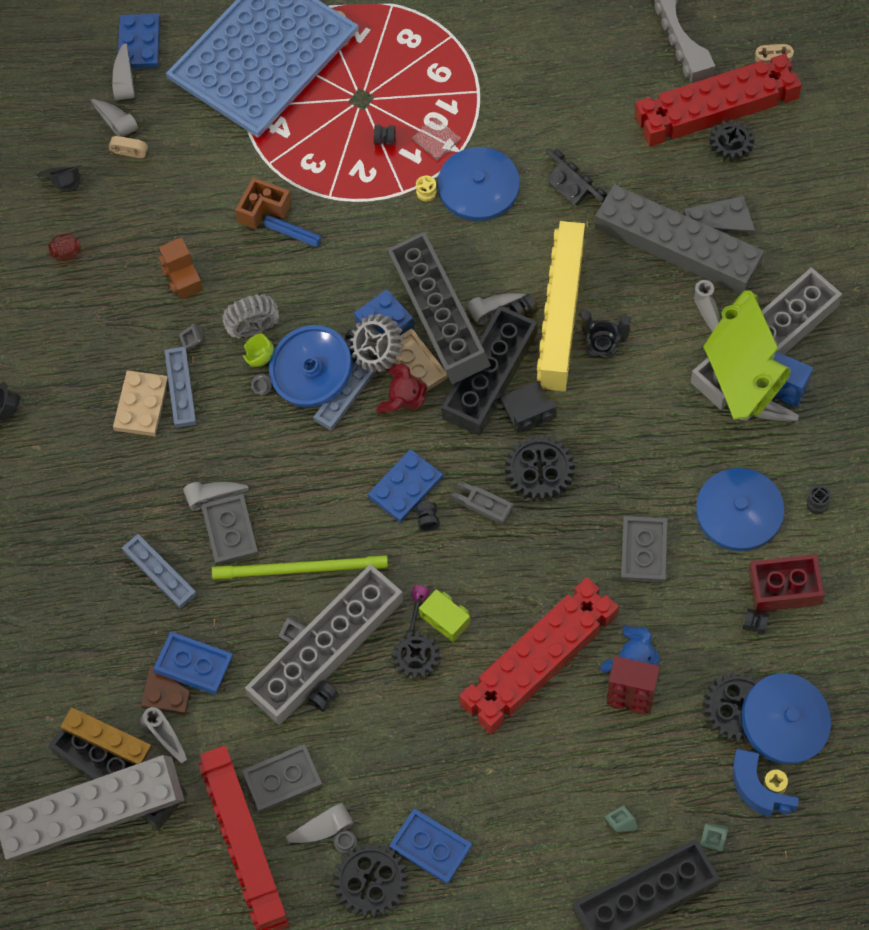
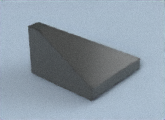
M192 324L179 333L183 347H186L187 352L202 342V326Z
M294 616L287 617L278 637L291 643L306 626Z

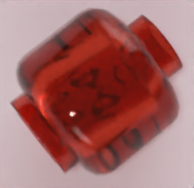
M70 233L54 236L51 242L48 243L51 257L55 258L58 262L75 259L78 251L81 250L79 240L75 239Z

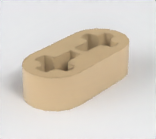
M788 44L762 45L756 50L755 61H764L765 64H768L772 57L782 55L781 53L785 52L791 62L794 50Z
M120 136L112 137L109 144V150L113 153L136 158H144L148 149V145L141 140Z

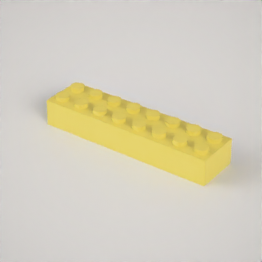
M560 221L559 229L554 231L552 264L549 271L550 279L547 286L545 318L542 325L543 334L540 341V358H538L537 381H541L542 389L566 391L583 256L585 223Z

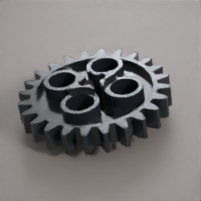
M536 434L535 440L527 436L526 443L523 440H519L520 447L513 445V452H508L509 459H505V465L508 466L505 467V474H508L506 480L511 482L510 488L514 489L517 487L516 494L519 495L523 492L524 499H527L529 495L532 496V502H535L537 497H540L541 502H544V497L546 496L552 501V494L560 497V489L566 492L567 485L572 484L571 478L575 474V471H573L575 463L572 462L573 455H568L569 448L562 449L563 442L555 444V437L548 441L547 435L544 436L543 440H540L539 435ZM538 451L541 453L543 485L539 484L536 454ZM550 455L553 456L554 459L547 460L545 459V457ZM525 457L533 458V460L529 462L523 459ZM554 475L557 478L549 480L547 476ZM529 476L535 478L533 481L525 480Z
M732 671L730 678H728L724 673L721 680L716 678L714 685H709V692H706L704 698L707 700L703 701L702 706L707 709L703 711V715L710 716L707 718L706 724H714L711 731L718 729L720 731L718 734L719 738L724 734L727 735L726 742H729L731 737L734 738L735 744H738L740 739H743L744 744H747L749 741L743 729L742 706L750 689L761 680V678H758L756 681H753V674L745 678L744 672L741 671L739 677H736L735 672ZM727 691H735L737 697H731ZM737 705L741 706V711L737 709ZM720 710L728 711L730 717L722 716Z
M367 842L363 850L359 845H356L357 852L354 853L349 849V858L341 856L344 864H336V868L340 872L333 873L334 878L338 879V881L333 882V887L339 888L335 891V895L342 896L339 900L341 905L347 903V912L354 908V916H357L361 911L363 912L364 919L367 918L368 913H372L373 919H376L377 912H380L385 917V909L393 912L392 904L400 906L401 903L398 897L405 898L406 896L405 892L401 890L408 888V884L403 882L409 879L408 874L402 873L406 870V865H399L402 862L401 856L394 859L395 850L387 853L386 845L381 850L378 848V843H375L374 847L370 848ZM367 861L371 863V866L367 870H362L359 868L360 863ZM377 862H380L381 864L374 874L375 882L371 881L367 890L366 897L364 899H361V896L364 894L367 888L366 879L370 880L372 878L375 865ZM385 870L392 872V876L388 879L380 877V874ZM353 882L361 884V888L357 891L350 890L349 886ZM375 891L383 894L379 900H373L370 896Z

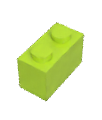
M436 589L419 607V616L454 643L470 625V613L465 607L461 605L458 607L454 604L452 598L447 593H440Z

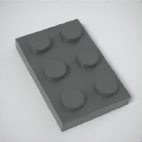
M244 494L201 504L216 566L259 555Z
M624 516L621 580L665 583L667 518Z
M305 744L242 770L259 813L323 787Z

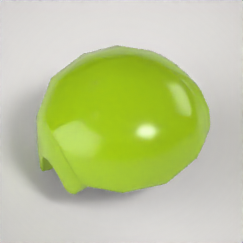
M263 333L256 334L245 343L244 348L247 354L243 355V357L252 367L264 366L271 360L274 346Z

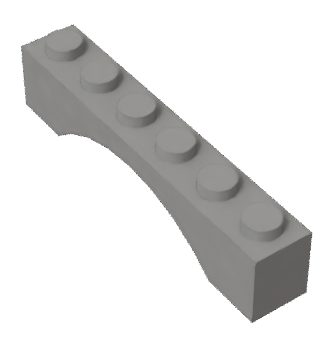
M654 0L656 13L662 17V26L669 33L670 44L676 48V57L683 64L685 77L689 78L691 84L713 77L715 64L709 51L691 40L678 22L676 15L678 0Z

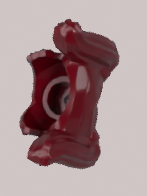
M392 363V367L387 369L390 375L395 376L389 388V401L379 403L376 409L377 413L395 412L400 408L419 409L425 402L424 395L427 391V384L421 378L412 376L410 368L405 364Z

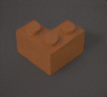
M253 177L235 209L238 223L257 229L265 213L284 220L292 205L290 191Z
M182 237L160 246L161 255L158 256L165 278L169 277L171 280L169 286L173 294L177 293L180 300L202 291L201 280L192 264L190 253Z

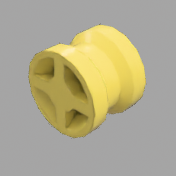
M426 175L417 180V197L422 201L433 200L437 194L435 179Z
M771 770L767 773L763 786L771 792L783 794L788 784V778L780 770Z

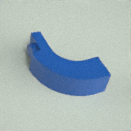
M736 749L732 776L735 788L741 799L751 809L768 817H771L773 809H777V812L782 814L795 813L799 798L771 792L760 783L757 776L759 753Z

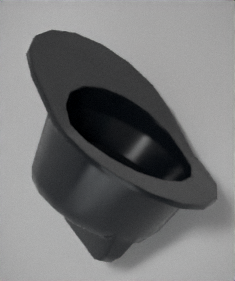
M82 165L51 168L37 173V176L49 177L55 188L62 191H71L79 188L80 175L78 168Z
M5 382L0 383V420H6L13 416L21 399L19 394L8 389Z

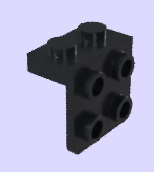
M538 382L524 386L501 397V402L517 434L548 422L557 416V406L554 400H548Z

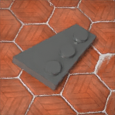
M744 196L684 209L683 214L716 230L728 231V233H736V231L747 232V234L755 235V228Z

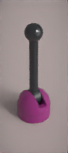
M419 585L413 586L412 598L416 604L410 629L406 632V636L407 633H410L412 637L415 636L414 627L420 603H424L428 599L430 594L429 588Z

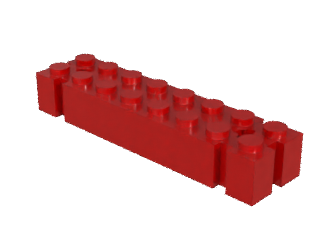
M785 53L772 57L768 64L760 61L658 94V99L654 101L651 97L636 101L635 117L640 128L644 127V137L649 147L664 143L665 137L668 136L673 140L722 124V121L728 122L731 119H738L777 106L779 100L787 103L799 99L802 84L796 72L791 73L792 64Z
M588 577L574 588L573 598L567 595L481 674L478 677L479 685L477 687L471 684L459 695V704L471 716L477 713L478 723L490 735L504 723V715L506 713L511 717L599 634L601 624L606 628L618 616L619 606L607 595L601 598L599 596L600 589Z
M226 745L200 754L202 762L198 763L204 782L207 783L205 786L211 802L214 804L212 806L219 825L224 824L220 826L226 845L231 844L227 849L234 867L238 866L234 870L241 888L246 887V889L242 890L248 908H253L254 910L249 913L255 929L282 930L290 927Z

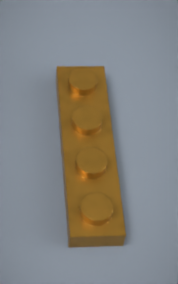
M72 707L60 726L63 731L135 765L144 762L152 749L150 744Z

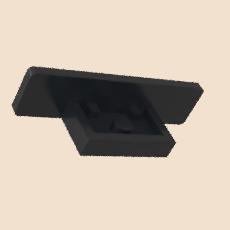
M548 148L546 150L559 163L546 180L570 202L578 206L589 191L601 202H604L608 195L607 192L600 187L596 188L593 186L592 183L594 181L586 174L582 176L578 172L579 167L571 161L568 163L564 159L565 155L558 149L552 150Z

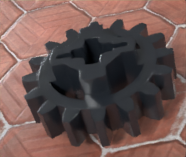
M733 119L730 120L729 124L722 121V126L715 125V130L711 131L709 141L711 151H716V157L722 155L723 161L727 158H730L731 162L734 161V158L741 161L742 155L748 157L749 151L753 150V131H747V124L742 127L741 121H738L737 124H734Z
M416 631L413 637L410 633H407V639L400 637V645L394 644V649L397 652H392V658L395 659L393 665L398 667V673L405 672L406 679L412 675L414 681L420 675L423 680L426 679L425 674L427 672L433 675L432 667H439V663L435 660H441L440 654L437 653L440 651L439 645L433 646L435 639L428 640L427 633L420 637L418 631ZM404 650L407 656H405L404 660L402 661L401 655ZM430 651L431 659L428 662L426 656L429 654L428 652Z

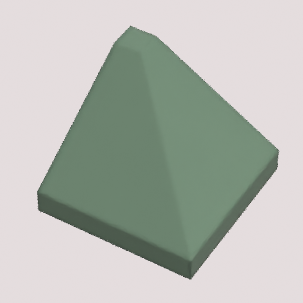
M624 805L604 816L616 832L638 829L635 818Z
M705 823L700 845L722 852L729 826Z

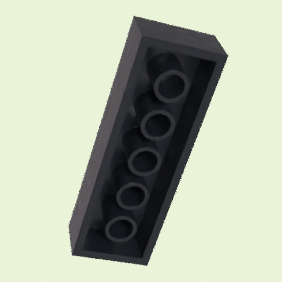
M499 305L479 340L491 366L454 384L441 407L442 419L479 436L482 434L537 335L536 321Z
M63 730L49 744L54 755L90 781L135 765ZM180 784L183 797L185 798L187 793L184 786ZM180 803L143 815L141 818L159 831Z
M696 838L574 902L572 910L583 930H636L718 886L720 878Z

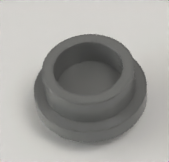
M258 374L253 378L251 387L255 393L265 395L271 391L272 381L267 375Z
M344 830L335 836L334 846L338 852L348 854L349 849L355 850L357 839L352 832Z

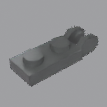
M459 481L457 488L470 495L467 498L454 492L451 495L453 501L504 525L513 509L512 503L477 486L473 487L463 481Z

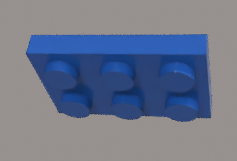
M159 14L120 15L118 52L121 46L127 43L131 69L158 68Z
M410 449L368 493V498L401 523L442 480L443 474Z
M170 631L153 668V673L216 695L233 658V654Z
M415 808L389 845V849L395 850V853L447 885L473 847L472 843Z

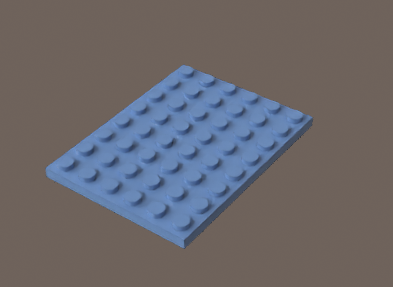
M236 0L170 68L166 76L169 80L259 138L355 35L359 27L356 23L319 0Z

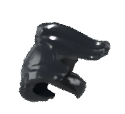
M585 309L580 310L582 331L587 336L585 340L587 353L590 356H601L604 359L613 357L619 342L625 341L630 334L631 318L623 316L619 320L618 325L603 320L593 322L589 311Z

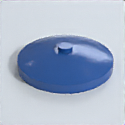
M472 147L455 153L444 163L438 177V191L441 201L450 212L465 220L487 221L495 219L513 206L519 194L520 180L514 163L503 153L491 148Z
M320 325L298 328L287 334L278 343L273 352L269 365L272 385L284 400L299 407L323 405L338 396L347 385L353 367L351 350L341 335L333 329Z
M732 468L721 471L706 481L697 498L696 516L703 533L716 545L731 551H751L766 545L776 536L784 517V502L776 485L763 474L745 468Z
M779 673L765 677L750 689L742 706V724L749 742L762 756L773 762L792 765L807 761L821 751L829 738L831 715L827 702L812 683L800 676Z

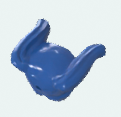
M623 626V634L630 640L622 647L619 657L658 665L661 659L657 650L651 644V632L644 627ZM614 660L603 662L600 670L608 674L612 669Z

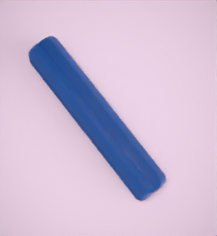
M267 215L264 220L265 227L317 247L321 241L320 235L271 215Z

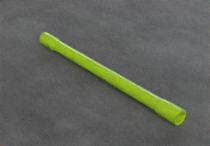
M387 555L368 556L366 558L293 563L212 567V579L366 569L370 564L376 569L388 568Z

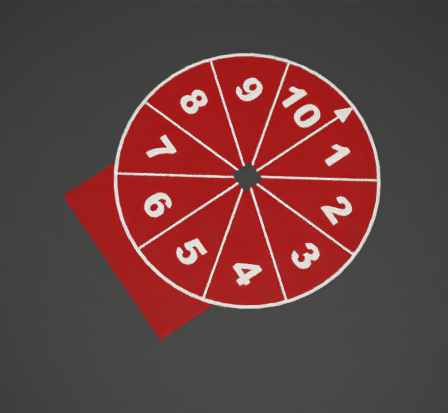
M391 3L325 4L335 11L343 12L346 18L358 25L359 30L259 138L248 131L253 146L263 161L282 179L303 191L323 198L348 202H370L400 196L416 189V182L420 177L427 175L436 178L439 176L444 163L455 153L464 150L473 134L480 108V87L473 62L462 44L449 30L416 10ZM357 89H362L374 96V99L365 110L349 103ZM389 125H395V146H388L386 143L374 145V126L388 127Z

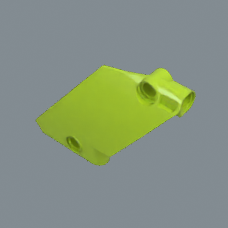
M744 290L731 306L723 309L722 319L704 345V350L734 420L745 419L750 415L759 416L786 383L791 371L789 367L773 360L778 348L758 305V296L752 293V291Z

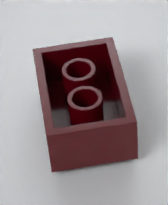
M817 554L750 561L748 574L755 612L822 605L824 590Z
M614 656L606 704H610L615 709H632L637 714H651L660 666Z

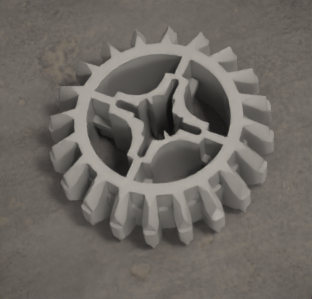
M255 294L254 296L249 295L246 298H241L239 301H234L233 305H229L228 309L224 310L222 317L225 330H227L231 337L247 338L267 332L268 328L274 327L273 324L278 322L279 311L277 304L270 296Z
M381 314L369 315L368 318H362V323H356L358 329L352 330L354 338L349 339L353 342V345L349 348L355 351L352 357L357 358L356 363L362 365L363 369L372 372L385 371V368L390 369L392 367V363H398L396 357L402 356L399 350L405 347L401 344V341L405 338L399 335L402 329L397 327L398 323L392 321L391 317ZM376 327H382L385 333L381 334L376 330ZM373 352L374 355H377L378 359H372L368 353Z

